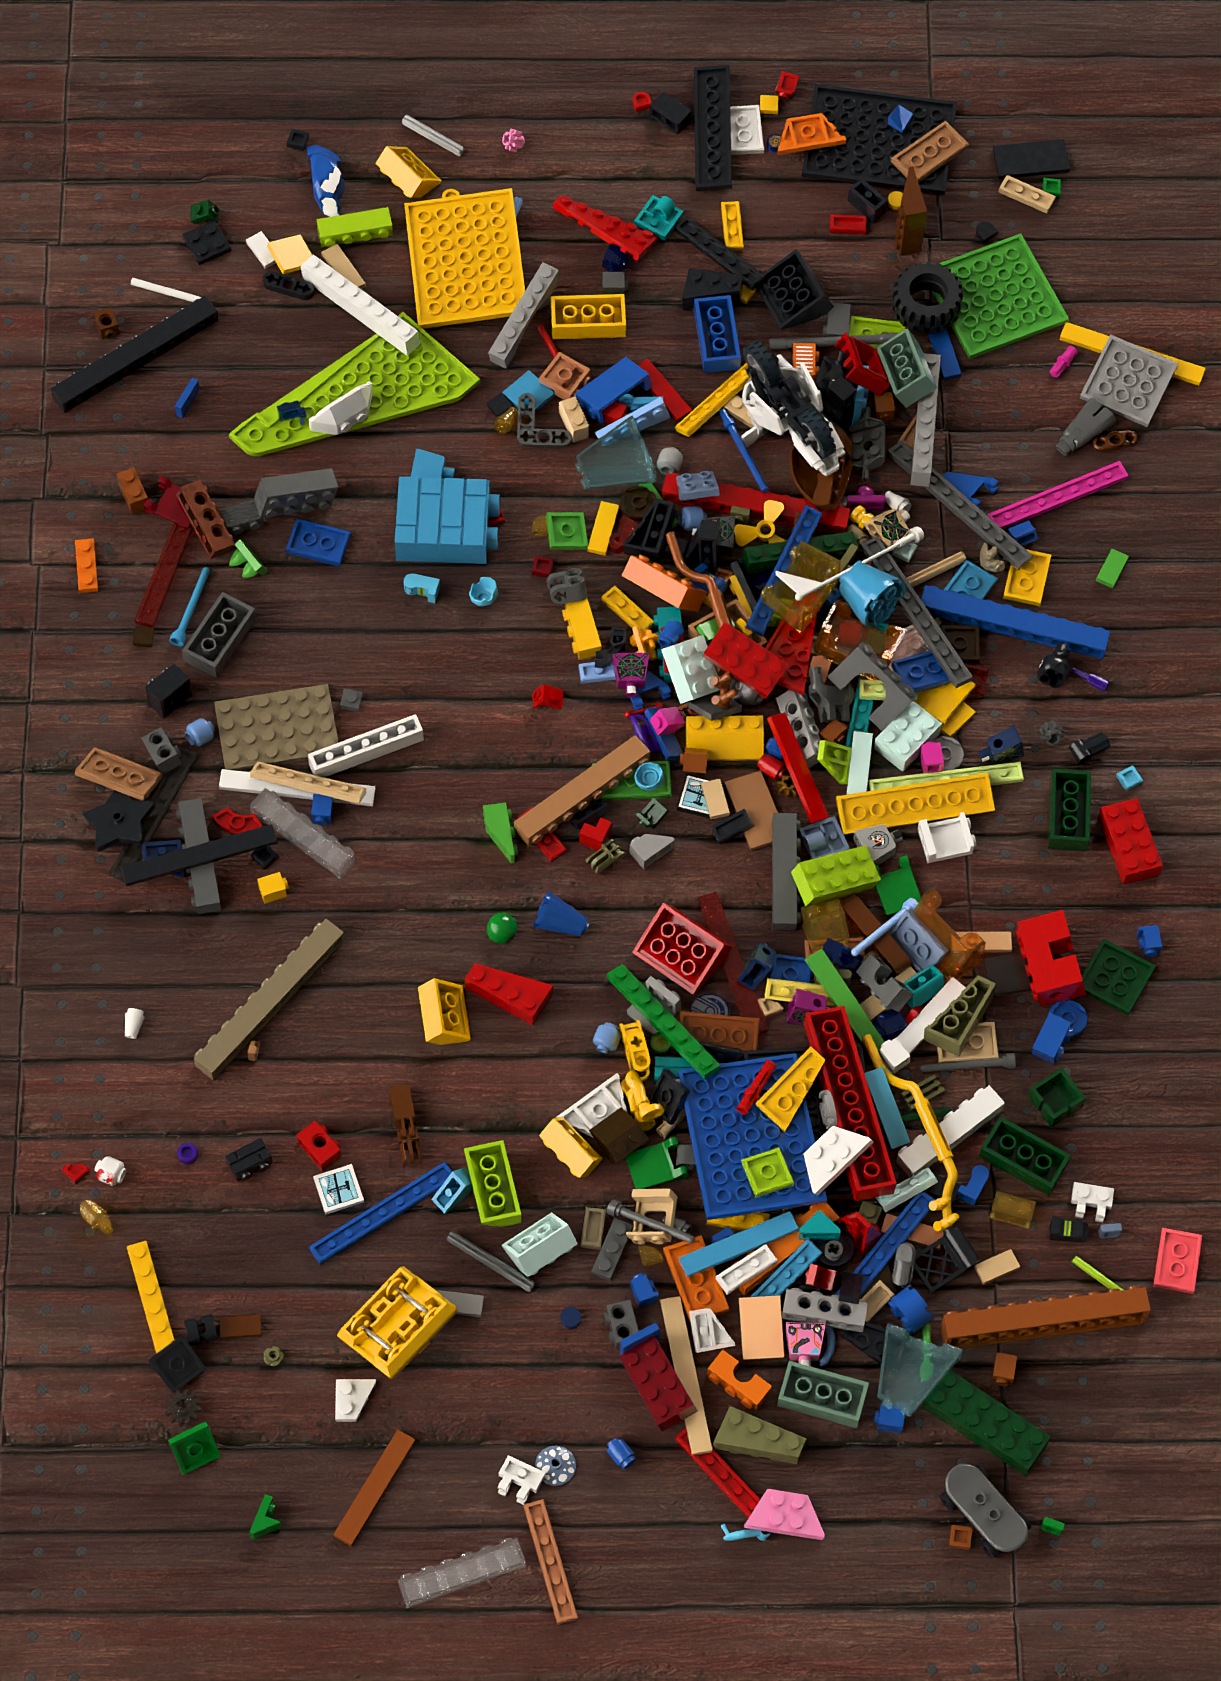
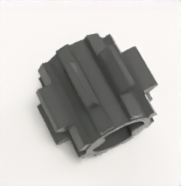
M1055 721L1045 722L1039 729L1042 734L1040 736L1042 742H1047L1048 746L1058 745L1064 738L1062 734L1063 728L1061 725H1057Z

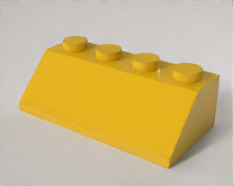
M763 715L726 716L713 721L704 716H686V748L708 750L707 761L760 760L764 754Z

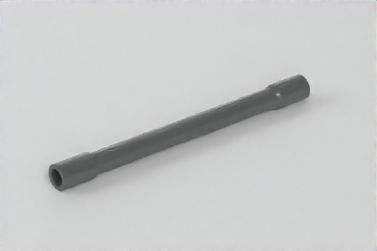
M899 333L852 337L866 344H883ZM842 336L794 339L773 338L769 339L770 350L793 348V343H814L816 347L835 346Z

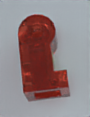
M623 515L619 520L618 531L609 538L610 550L615 554L622 553L624 551L623 543L629 539L633 533L632 531L639 524Z

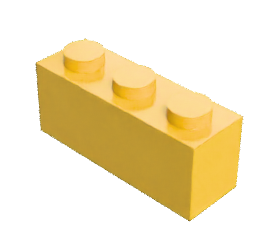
M588 599L565 603V609L562 610L564 621L568 620L569 626H567L569 637H573L572 648L574 654H578L579 660L596 656V651H601L602 646Z
M563 1117L553 1118L539 1135L544 1145L552 1149L557 1154V1158L565 1163L576 1177L589 1176L603 1159Z

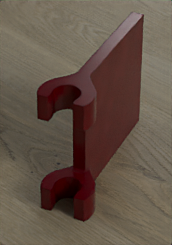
M161 476L158 480V488L165 491L157 505L153 501L146 499L143 504L145 507L144 512L156 514L189 529L191 522L176 496L180 486Z

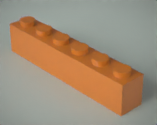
M828 1203L811 1205L807 1213L804 1215L802 1213L799 1214L794 1220L800 1229L819 1210L834 1224L840 1217ZM799 1230L766 1244L778 1261L738 1288L744 1296L770 1277L806 1241L798 1240ZM754 1249L750 1251L746 1256L750 1255L756 1250Z

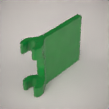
M907 855L899 857L898 864L901 869L883 875L880 874L878 864H875L881 881L876 885V889L886 916L896 914L902 910L903 903L909 898L915 899L919 906H923Z
M676 1137L633 1151L625 1156L635 1189H647L666 1182L689 1177L686 1166H681L674 1170L668 1152L676 1150L679 1146Z

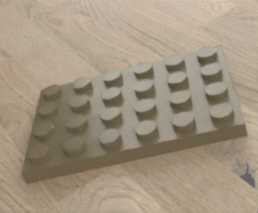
M328 684L214 702L225 770L253 769L257 762L280 765L308 760V754L338 743Z

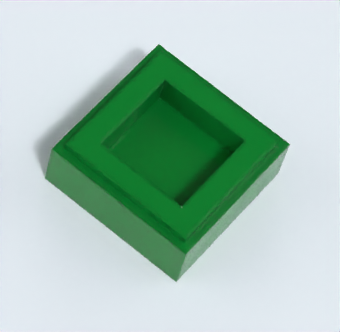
M1043 178L1042 191L1060 198L1061 179Z
M1045 1517L1041 1529L1042 1531L1061 1536L1065 1523Z

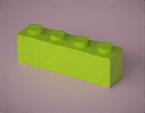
M388 207L317 219V230L321 247H332L336 244H350L356 241H368L374 238H386L393 235Z

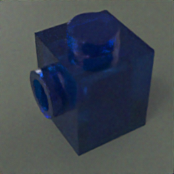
M610 244L603 256L602 267L609 272H620L628 264V252L625 254L620 251V246Z
M891 1010L888 1013L883 1012L877 1017L875 1028L886 1042L900 1035L907 1027V1022L899 1012Z

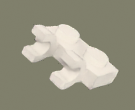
M1074 1182L1071 1203L1077 1204L1075 1218L1083 1219L1086 1206L1097 1208L1095 1221L1103 1223L1106 1209L1111 1210L1114 1188Z
M508 1455L499 1471V1476L503 1479L498 1485V1493L506 1497L512 1482L522 1487L516 1497L517 1502L524 1505L530 1491L535 1493L538 1491L545 1477V1472Z

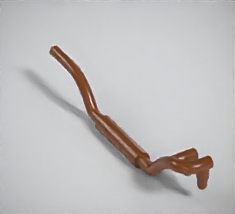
M667 533L666 539L678 570L690 580L707 584L709 590L708 597L719 629L724 622L733 627L722 591L718 589L714 578L708 574H701L690 569L683 560L675 533ZM725 672L722 676H714L710 679V684L720 689V695L713 696L711 702L720 708L728 707L730 700L738 694L735 689L730 690L732 680L730 673Z

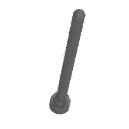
M1006 1053V1056L995 1059L924 1064L919 1067V1070L924 1073L995 1066L1015 1069L1016 1063L1014 1053Z
M613 1199L608 1205V1215L627 1217L688 1243L695 1241L694 1236L626 1209L620 1201Z

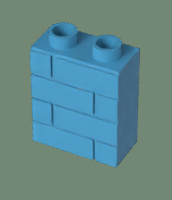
M399 476L395 529L396 561L487 564V550H497L498 527H489V517H499L500 494H490V480Z

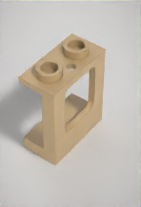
M633 1189L632 1198L636 1201V1213L645 1216L647 1212H666L665 1225L673 1227L678 1196L671 1189ZM636 1221L633 1222L632 1232H626V1235L635 1244H644L645 1242L663 1244V1242H671L672 1238L671 1235L665 1232H643L644 1224Z

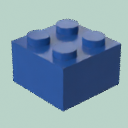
M1049 1013L1032 1047V1055L1053 1065L1056 1060L1060 1061L1065 1048L1063 1045L1064 1043L1068 1044L1073 1035L1071 1022Z

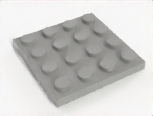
M1110 334L1080 395V399L1088 402L1090 398H1095L1101 403L1102 408L1105 407L1117 415L1148 427L1178 363Z

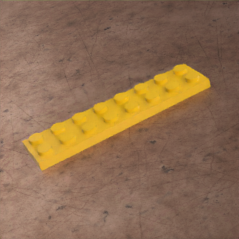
M988 773L836 796L843 835L854 834L857 830L882 824L886 825L887 828L918 824L920 820L927 819V822L956 818L962 812L965 813V816L995 811Z

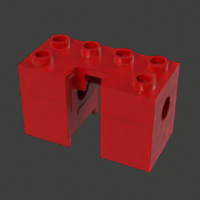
M1060 910L1017 922L1019 929L1015 931L1022 957L1028 960L1025 968L1027 976H1032L1033 979L1030 987L1034 1001H1039L1040 1007L1057 1003L1058 1001L1086 995L1076 954L1055 960L1052 957L1074 951L1064 911Z

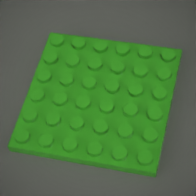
M1021 233L939 263L943 268L948 267L951 269V273H955L962 284L963 300L961 312L951 327L969 360L1069 322L1066 312ZM933 292L939 304L944 301L939 294Z

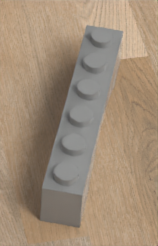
M542 262L489 350L488 354L491 362L507 369L532 317L547 297L552 294L560 281L558 269Z

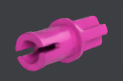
M1068 346L1062 356L1057 358V362L1049 372L1052 377L1058 378L1065 368L1070 366V362L1078 354L1075 347Z

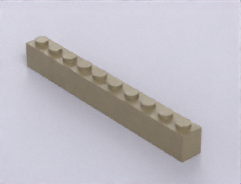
M327 919L322 923L319 922L314 927L313 933L301 941L300 947L296 951L290 952L284 964H279L274 970V974L262 982L261 988L249 996L248 1002L235 1011V1016L222 1025L220 1032L210 1037L205 1048H201L196 1052L194 1056L195 1066L214 1080L344 942V932Z

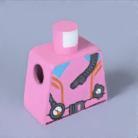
M786 1322L785 1334L790 1360L799 1361L800 1364L811 1366V1361H819L825 1331L824 1323Z

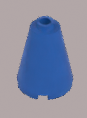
M547 891L536 914L538 918L534 920L532 926L536 929L580 936L582 933H586L589 923L584 915L552 892Z

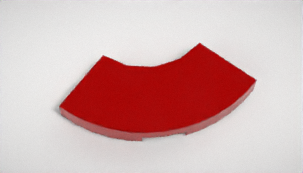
M229 807L211 816V819L219 828L233 835L263 827L255 813L239 815L232 812Z

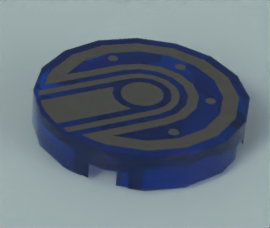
M713 993L697 997L690 1009V1012L730 1016L729 1005L726 1000Z

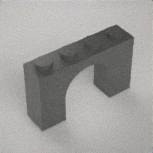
M862 642L832 671L828 678L842 690L859 674L870 673L877 676L885 686L886 696L884 702L868 718L883 731L917 695L911 686L906 685L901 680L897 672L892 671L888 667L884 659L879 658L874 653L870 645Z

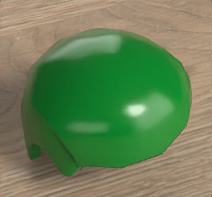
M505 912L493 915L489 919L486 930L490 940L501 944L507 943L517 932L515 918Z

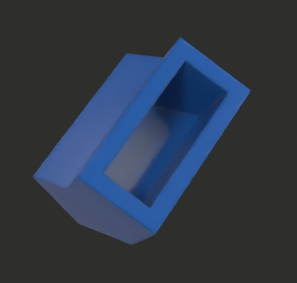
M1029 520L1009 528L1007 532L1021 546L1038 540L1036 529Z

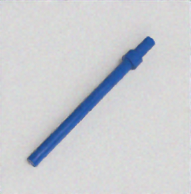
M721 409L719 414L723 419L725 429L730 432L762 493H767L769 488L735 428L736 424L733 418L729 417L726 409Z

